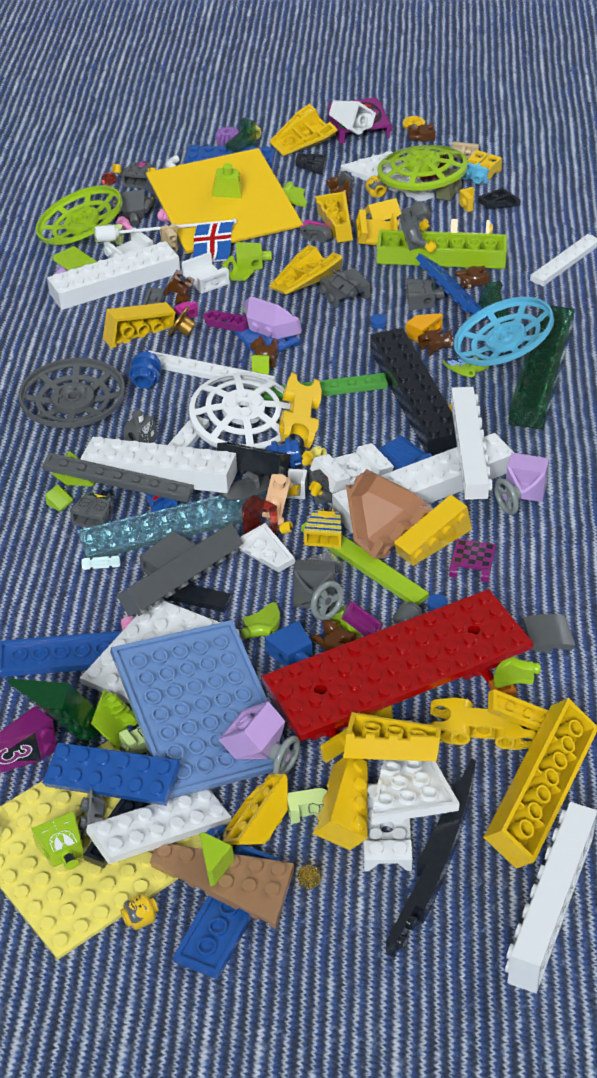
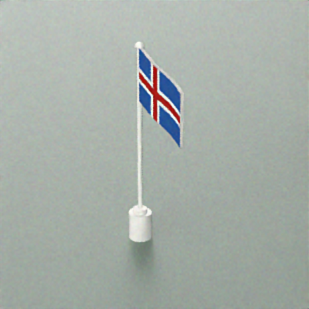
M233 218V220L183 224L177 225V228L197 226L194 235V254L192 258L210 252L212 262L226 261L231 252L233 224H236L237 220ZM114 225L95 226L96 242L116 241V237L119 236L118 234L161 230V228L151 227L118 231V228H115Z

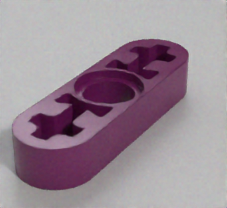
M215 310L207 311L203 315L205 324L210 327L238 332L245 331L249 327L247 317L244 315Z

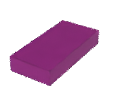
M353 601L347 603L341 618L364 636L380 631L383 626L380 621Z

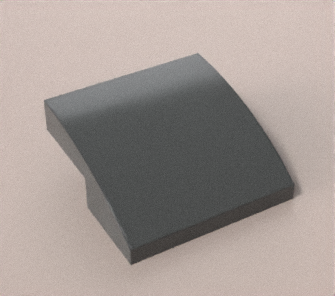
M538 614L522 618L521 621L525 633L534 643L531 651L550 653L553 648L572 651L575 647L565 615Z

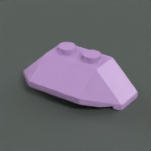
M253 296L243 302L251 331L276 339L302 332L299 318L293 317L279 305Z

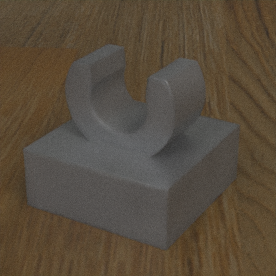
M341 171L338 185L343 186L344 180L348 179L349 187L353 189L355 182H352L353 178L346 172Z

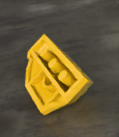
M269 774L264 779L265 782L255 788L226 826L223 832V842L229 845L265 844L271 838V834L282 822V818L288 811L286 774Z

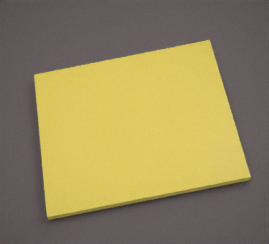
M109 741L97 747L99 749L120 751ZM43 781L0 806V826L2 829L0 835V889L55 958L59 960L122 917L120 909H123V903L126 900L140 894H145L148 898H151L179 878H173L151 867L150 859L154 849L112 864H107L105 868L84 861L83 855L77 857L79 864L74 869L67 870L64 864L56 867L51 866L36 846L31 828L72 811L75 814L78 826L79 819L83 816V811H80L81 800L83 797L86 798L88 793L46 787L42 783ZM102 796L105 801L103 817L98 818L107 819L120 801V798ZM87 834L81 840L83 853L92 842ZM199 834L171 843L173 845L203 849Z

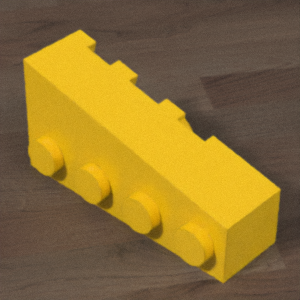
M345 191L315 196L318 214L324 223L328 225V228H330L337 243L353 240Z
M167 302L106 309L103 339L110 348L117 347V344L122 342L126 344L136 337L143 338L148 333H157L171 328L174 325L176 312Z
M449 495L394 541L397 554L414 566L471 531L472 526L467 506L453 495Z
M352 712L346 733L343 758L436 762L441 727Z
M342 758L332 766L327 783L328 791L323 797L322 802L324 805L318 814L317 819L319 822L314 828L313 834L347 850H351L367 839L368 761L364 759Z

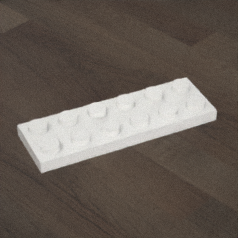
M208 789L170 799L167 806L152 804L87 825L86 832L107 863L112 864L156 849L162 845H168L198 835L199 833L207 832L211 828L214 829L220 825H227L231 821V816L211 790Z

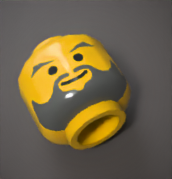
M372 176L366 181L365 188L372 197H381L386 193L387 185L380 180L379 176Z
M140 894L126 900L123 903V909L120 910L126 926H131L134 930H138L155 922V913L158 912V907L154 898L149 899L147 895Z

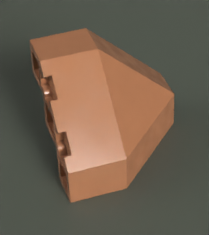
M368 469L355 478L354 485H346L354 541L374 559L386 558L390 555V549L395 546L394 541L433 510L416 493Z

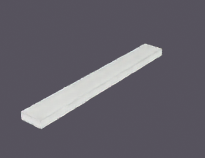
M148 351L154 353L162 363L161 369L206 379H213L217 376L231 373H249L263 376L276 382V377ZM234 379L223 380L221 382L233 381ZM242 379V380H249V381L258 382V383H260V384H265V383L260 382V381H257V380ZM243 384L245 387L258 388L257 386Z

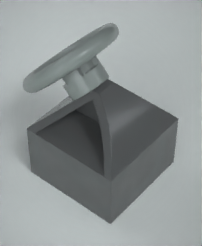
M295 560L293 568V607L311 608L313 616L318 620L332 618L341 608L344 597L341 585L336 582V562Z

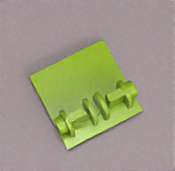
M103 690L91 724L115 748L120 750L119 733L126 730L129 725L135 726L137 720L129 706L116 693H108L106 690Z

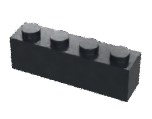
M230 442L217 443V451L236 453L238 473L246 474V472L250 471L258 477L268 475L269 479H271L272 474L288 476L290 454Z

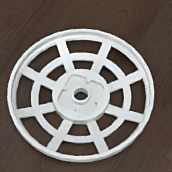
M249 373L224 374L208 380L195 391L189 405V418L195 432L203 440L216 448L217 443L227 442L218 438L224 430L233 434L245 435L246 444L241 445L265 449L271 445V441L276 440L278 445L284 442L280 439L279 424L276 422L280 417L281 408L290 410V402L279 401L277 395L269 388L274 387L282 394L284 388L266 377ZM234 379L217 387L210 386L223 380ZM242 379L257 380V381L263 382V383H265V384H260V383H258V382L249 381V380H242ZM243 384L257 386L258 388L254 391L244 389ZM236 385V390L231 392L222 390L227 386ZM203 390L210 392L206 400V406L195 409L197 396ZM266 391L274 401L264 400L261 394ZM215 394L224 397L222 403L211 405ZM265 407H276L272 418L264 413ZM222 410L225 418L220 421L213 411ZM207 413L209 419L217 426L211 434L201 426L196 417L197 415ZM260 419L266 423L260 427H251V424L256 423ZM233 422L244 425V429L228 426V424ZM271 427L279 434L268 441L254 444L253 434L264 432Z

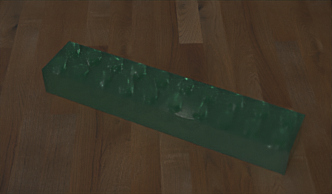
M550 305L554 314L553 327L548 336L525 355L509 409V425L540 430L545 429L573 327L574 308ZM539 309L537 317H539L544 312V310ZM548 315L540 322V333L544 332L549 323ZM534 326L532 335L535 334V330H536V327H535V326Z

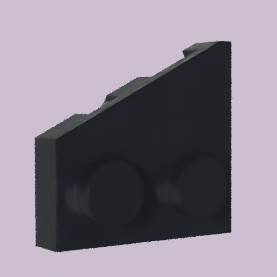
M297 153L295 166L323 175L326 155Z
M503 187L478 197V202L487 209L514 207L521 204L519 198Z

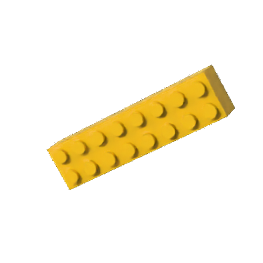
M569 698L550 706L483 837L515 868L535 862L597 733V725Z

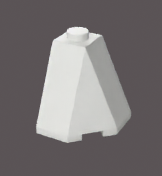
M333 101L329 115L356 135H360L365 129L372 127L376 112L359 101Z

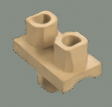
M453 141L452 148L462 152L469 159L476 150H479V144Z
M176 223L170 226H161V242L166 241L174 252H177Z

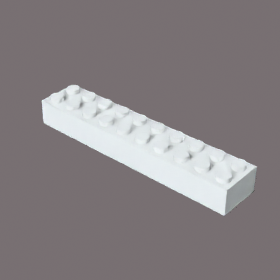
M496 433L485 436L486 453L484 454H488V465L486 466L490 467V478L488 479H494L507 474L511 452H514ZM457 447L381 475L416 493L428 504L463 491ZM344 489L332 494V507L334 512L340 513L341 522L352 534L347 491Z

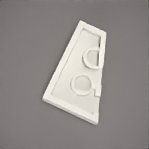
M266 523L240 537L244 544L237 549L277 572H281L295 564V558Z

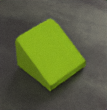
M252 355V372L269 375V356Z
M56 485L45 494L46 504L60 512L73 502V499L59 485Z

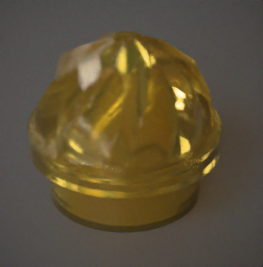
M307 864L298 871L299 884L307 890L315 888L322 880L320 870L313 865Z

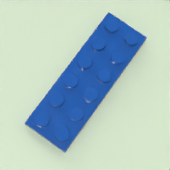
M192 145L188 147L185 164L259 148L268 165L272 168L275 148L268 146L227 147L225 145Z
M419 253L416 257L420 262L419 266L426 271L428 270L427 274L433 279L436 278L435 282L439 286L445 287L444 291L450 296L453 295L452 299L456 303L461 304L460 307L465 312L469 313L471 311V314L474 315L483 309L439 264Z
M122 631L1 640L0 677L87 670Z
M58 743L42 783L50 788L89 793L90 789H93L92 794L167 806L181 763L175 759Z
M237 845L233 854L281 861V858L246 845ZM208 895L176 950L173 962L218 980L252 919L250 913L240 908L236 910Z

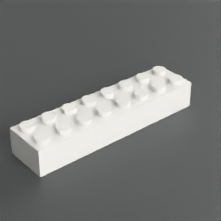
M166 241L159 242L152 246H146L136 251L116 255L106 260H100L93 264H87L80 268L70 269L66 272L47 277L49 293L60 309L63 310L172 276L176 270L180 271L179 256Z
M92 437L81 456V460L192 484L195 490L228 493L237 473L236 453L102 437Z
M573 802L569 803L567 811L562 810L559 819L560 827L555 828L553 833L552 847L548 846L545 860L547 861L539 869L538 884L533 885L530 894L531 902L525 905L522 918H524L523 923L518 924L514 937L516 941L514 944L511 943L508 949V961L505 972L509 973L508 984L537 994L593 840L597 810Z

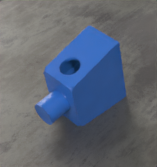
M299 621L265 637L266 652L284 667L313 656L312 642Z

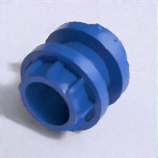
M144 351L138 353L132 358L129 377L133 384L139 388L147 389L153 387L159 381L162 363L152 352Z
M285 438V444L278 445L276 440L271 441V445L265 448L290 454L289 465L291 469H297V465L302 464L301 449L296 439Z

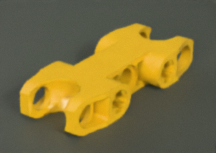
M291 372L282 396L283 401L290 402V411L283 410L279 422L281 441H285L289 434H297L304 440L305 447H311L319 425V419L310 417L311 408L317 410L321 400L322 390L319 380L314 379L311 386H304L298 382L297 374Z
M446 698L431 701L430 714L435 717L444 718L446 721L432 722L429 725L441 727V731L444 732L440 735V741L447 744L465 745L469 743L470 737L494 739L495 745L502 749H529L532 741H524L522 738L534 740L537 734L533 730L522 728V725L489 713L488 709L473 708L472 702L468 699ZM442 706L446 709H437L436 707Z

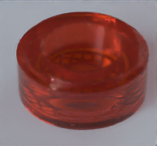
M114 173L102 175V183L105 185H113L117 182Z

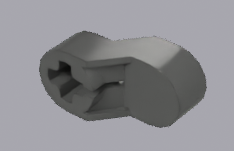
M309 223L300 230L303 238L308 241L325 243L332 238L331 230L325 225Z

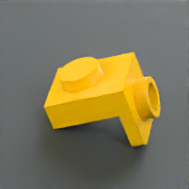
M469 187L459 190V204L467 212L473 211L474 188Z

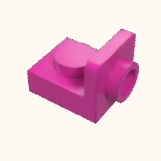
M187 301L174 306V311L178 316L187 306H190L186 314L188 318L192 319L198 316V307L195 301L191 303Z

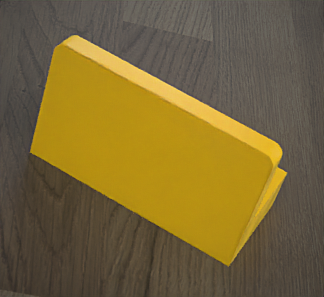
M397 198L370 204L364 209L366 215H371L372 220L385 221L391 219L393 213H396V217L401 215Z

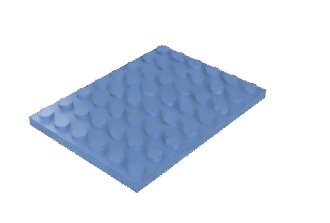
M232 620L111 647L110 653L150 756L175 759L181 763L169 800L273 772V760L234 759L218 740L243 709L268 702ZM283 734L281 735L280 744H283L285 741Z

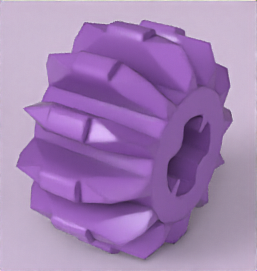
M222 127V129H218L216 132L218 146L234 147L240 142L239 131L234 127Z

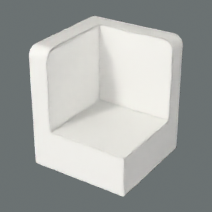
M289 469L288 477L292 485L300 484L301 490H298L300 496H289L287 492L286 498L305 499L308 488L307 470Z

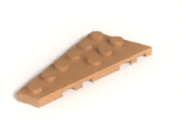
M173 844L162 845L154 849L150 859L151 867L173 878L178 877L186 881L187 885L193 888L198 887L204 890L205 894L236 910L240 908L250 913V917L256 920L260 918L268 922L270 927L277 929L294 872V863L233 854L234 862L215 885L210 886L203 849Z

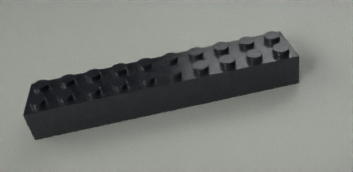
M400 328L370 334V352L381 372L385 373L388 385L424 451L434 456L456 448L457 442L453 414L404 329Z

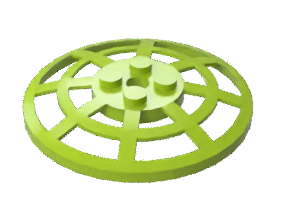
M419 145L400 149L387 155L378 164L377 172L380 180L390 187L408 191H423L444 187L459 180L467 172L468 162L466 156L454 148L441 145ZM408 153L404 157H399L402 154ZM447 154L449 159L440 158V155ZM452 154L459 156L463 163L454 161ZM395 161H404L399 166L395 165ZM440 162L446 163L444 166L437 168ZM390 163L392 170L385 175L382 171V166ZM451 165L460 167L459 170L450 176L445 177L442 173ZM398 173L409 176L410 180L409 182H402L390 177ZM436 174L439 180L415 183L417 177Z
M104 185L75 191L55 202L42 214L36 224V233L42 242L50 245H63L84 239L95 233V226L107 225L116 217L122 207V196L114 187ZM109 194L105 201H91V195ZM113 196L118 199L114 209L109 204ZM85 197V203L69 210L64 208L65 205ZM92 205H100L97 209L90 207ZM106 207L107 213L99 215V213ZM57 211L62 213L54 225H45ZM104 218L100 224L96 225L99 220ZM66 229V232L58 235L57 230ZM43 230H52L54 237L50 239L44 238ZM69 234H75L73 237H65Z

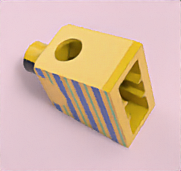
M330 506L324 507L323 511H313L304 529V545L341 548L340 513L334 512V509Z

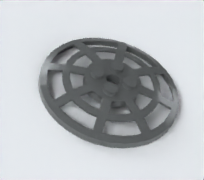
M89 358L62 359L36 369L23 381L19 390V403L23 412L37 423L56 428L81 427L98 422L112 414L124 399L125 383L119 371L105 362ZM73 367V375L63 376L51 380L46 375L59 369ZM80 367L95 368L105 373L99 379L88 375H80ZM112 376L117 381L120 391L110 394L104 382ZM39 378L46 384L40 389L37 396L26 394L30 386ZM79 380L89 381L93 384L91 386H88L86 384L79 383ZM72 381V383H67V384L61 385L60 387L57 385V384H60V383H62V382ZM100 387L105 395L94 397L93 391ZM50 388L54 391L51 398L43 397ZM119 397L109 409L101 412L107 406L110 399ZM25 400L36 402L41 414L34 415L27 410ZM104 401L97 410L91 408L94 402ZM42 403L53 404L54 409L46 412ZM59 412L68 414L67 418H59L53 415ZM89 413L86 416L75 418V414ZM43 418H49L55 421H49Z

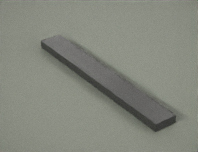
M48 453L42 465L45 471L186 503L189 502L194 489L192 484L54 453Z

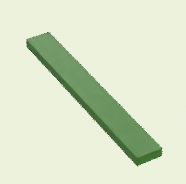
M385 373L321 380V396L388 388V382ZM304 382L301 384L304 386H311L313 382ZM274 387L269 388L277 395L280 402L283 401V394ZM266 391L261 394L264 400L274 401Z

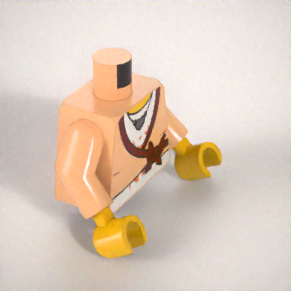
M272 474L262 517L271 518L279 525L282 534L292 533L290 528H293V524L291 521L284 522L282 513L287 492L289 496H300L298 490H301V485H292L290 478L284 474Z

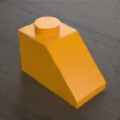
M439 313L414 316L405 325L408 338L418 342L419 335L424 334L428 330L442 328L443 315Z

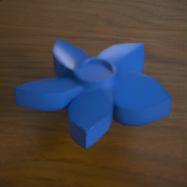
M220 825L214 829L207 830V834L217 838L226 828L224 825Z

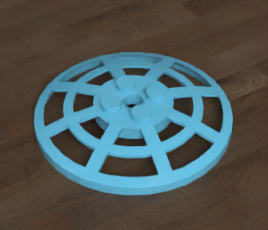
M515 297L493 303L476 312L463 323L455 335L454 349L462 361L471 365L492 366L512 361L533 350L548 336L554 324L553 311L545 301L534 297ZM519 306L517 314L506 315L498 319L494 314L506 308ZM526 306L538 307L544 310L537 318L530 314H524ZM548 315L549 323L544 332L540 333V322ZM488 316L491 322L480 329L477 334L468 332L476 323ZM522 319L531 321V323L525 327L520 322ZM494 326V328L490 330L487 335H483L486 331H488L490 328ZM535 326V334L527 336V331ZM464 337L473 339L471 344L472 351L461 352V344ZM478 341L486 342L487 346L477 349ZM524 341H529L525 346L518 349V346ZM489 350L494 352L491 356L481 354ZM502 352H512L507 355L499 356ZM475 355L476 357L484 360H474L467 358L466 356Z

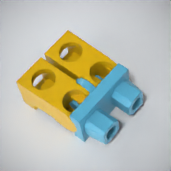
M476 150L467 160V172L461 178L464 180L468 178L473 179L474 183L477 184L481 182L486 184L495 172L499 173L501 171L502 157Z

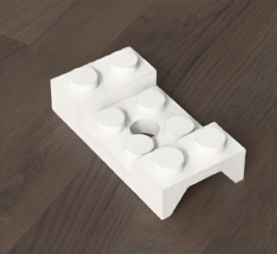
M371 443L357 447L355 453L332 458L329 454L314 457L310 470H321L328 477L330 492L334 493L346 489V485H354L355 478L360 473H364L366 469L381 476L392 472L394 466Z
M368 784L367 839L364 840V871H370L378 864H399L406 871H412L410 819L371 824V813L378 784ZM388 826L393 830L391 832H383L381 828Z

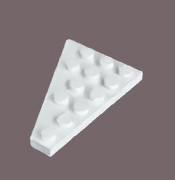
M388 151L380 155H373L369 158L341 165V171L351 172L352 176L367 181L372 176H378V164L383 158L393 152ZM395 161L396 166L403 164L402 161ZM390 163L382 166V171L385 175L392 170ZM398 173L390 177L402 182H409L410 180L409 176ZM417 177L415 183L423 182L419 177ZM387 185V189L394 192H404L406 196L418 201L434 198L432 190L408 191Z
M383 760L370 822L371 824H379L459 811L460 803L436 762Z

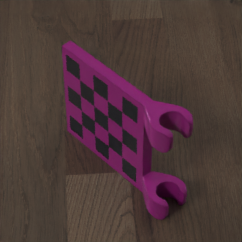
M457 539L449 567V577L457 578L459 567L482 570L481 582L488 583L496 544Z

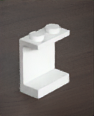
M142 232L130 233L131 241L117 247L109 241L104 242V253L107 257L112 258L116 255L152 246L153 240Z
M210 252L182 262L183 276L186 279L188 276L194 278L193 286L201 294L230 284L229 270L226 267L219 270L212 265V255Z

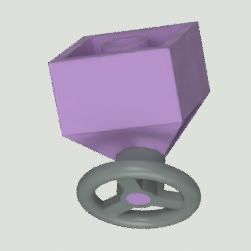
M511 452L506 479L500 478L494 485L496 500L505 513L514 515L518 511V500L520 499L543 501L547 484L549 458ZM501 484L505 486V490L500 487Z
M269 701L243 709L218 739L234 759L273 760L274 775H287L292 769L300 749V740L297 736H290L283 744L279 743L285 720ZM293 743V749L290 750L289 746Z

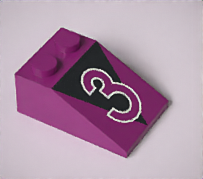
M36 706L0 731V773L42 761L55 751L57 739L53 720Z

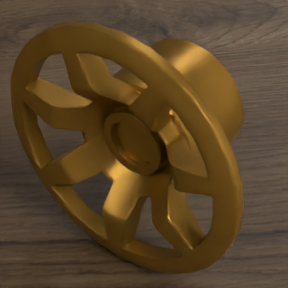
M187 306L170 329L168 336L175 330L186 337L190 334L196 325L194 321L186 316L190 306Z

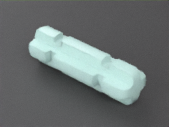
M118 555L111 556V558L109 556L93 557L92 560L90 558H83L81 561L83 570H91V567L93 569L109 568V566L115 568L120 567L121 564Z

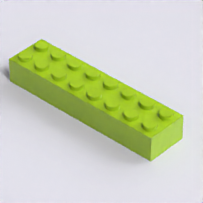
M379 230L377 264L419 266L420 262L416 257L420 253L440 266L462 268L485 266V268L505 269L507 234L421 231L422 238L426 240L427 244L431 240L436 243V250L430 253L425 247L409 250L403 231Z

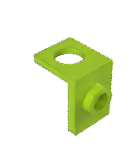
M230 256L222 264L223 268L226 267L227 269L230 262L233 264L232 271H229L230 281H245L254 272L253 268L239 269L233 256Z

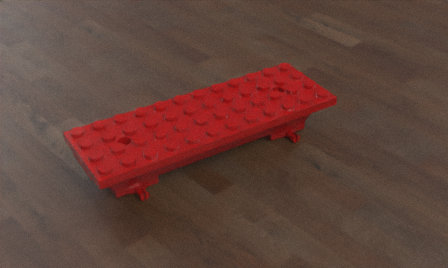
M487 589L262 675V682L290 729L295 732L299 740L303 741L310 738L313 741L321 737L329 736L333 738L341 729L348 727L352 712L368 715L461 677L466 680L474 676H482L489 683V680L494 679L490 673L492 669L496 668L506 659L533 649L534 643L493 593Z

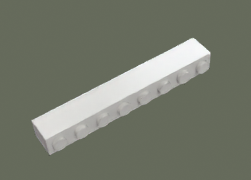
M474 387L451 388V407L465 500L488 499L489 491H492V479H488L490 478V467L486 466L488 465V454H484L486 453V442L484 441L480 406H476L478 405V394H474Z

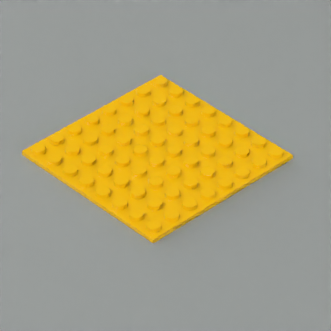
M259 148L146 172V176L171 225L173 223L183 225L225 221L235 218L237 223L233 224L231 243L303 226L302 221ZM225 163L232 164V169L239 170L242 183L241 198L212 197L217 168H223ZM197 226L177 228V237L186 254L194 252V235Z

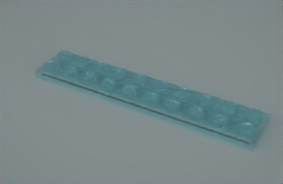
M263 492L245 500L233 501L220 495L77 530L78 537L86 558L92 560L93 557L111 556L155 545L173 531L180 536L187 537L223 528L231 523L235 525L264 518L262 513L267 495Z

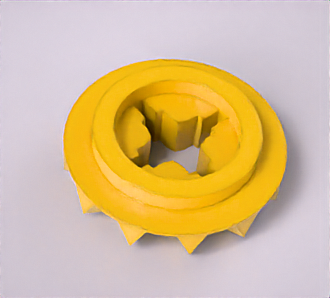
M409 116L402 123L403 127L408 130V126L412 124L417 126L425 125V120L418 116Z

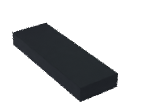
M189 584L179 590L175 588L176 593L168 597L170 601L224 613L232 599L230 593Z

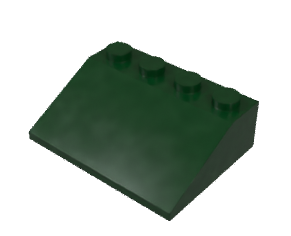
M9 678L8 683L49 716L55 723L75 736L78 741L89 743L90 740L98 741L100 732L91 724L96 708L69 683Z

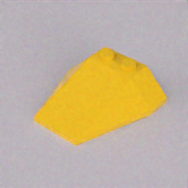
M309 103L300 109L269 142L282 156L328 141L336 134L337 128L330 122L327 124L323 122L317 110Z
M307 245L296 254L269 287L280 293L289 294L320 282V278L333 275V269L338 271L342 268L343 257L333 252L327 258H323L317 247Z

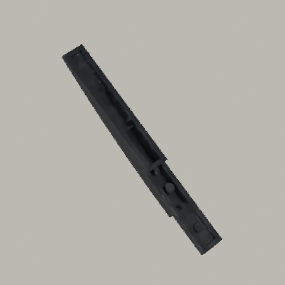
M475 759L470 760L454 791V795L460 803L459 811L442 813L417 861V876L420 877L386 940V954L395 958L399 949L403 950L408 940L407 934L409 930H414L417 920L425 922L441 888L466 816L475 775Z

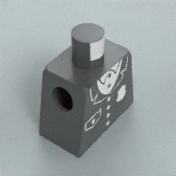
M141 410L133 411L132 419L124 426V440L154 443L158 438L154 419L144 415Z

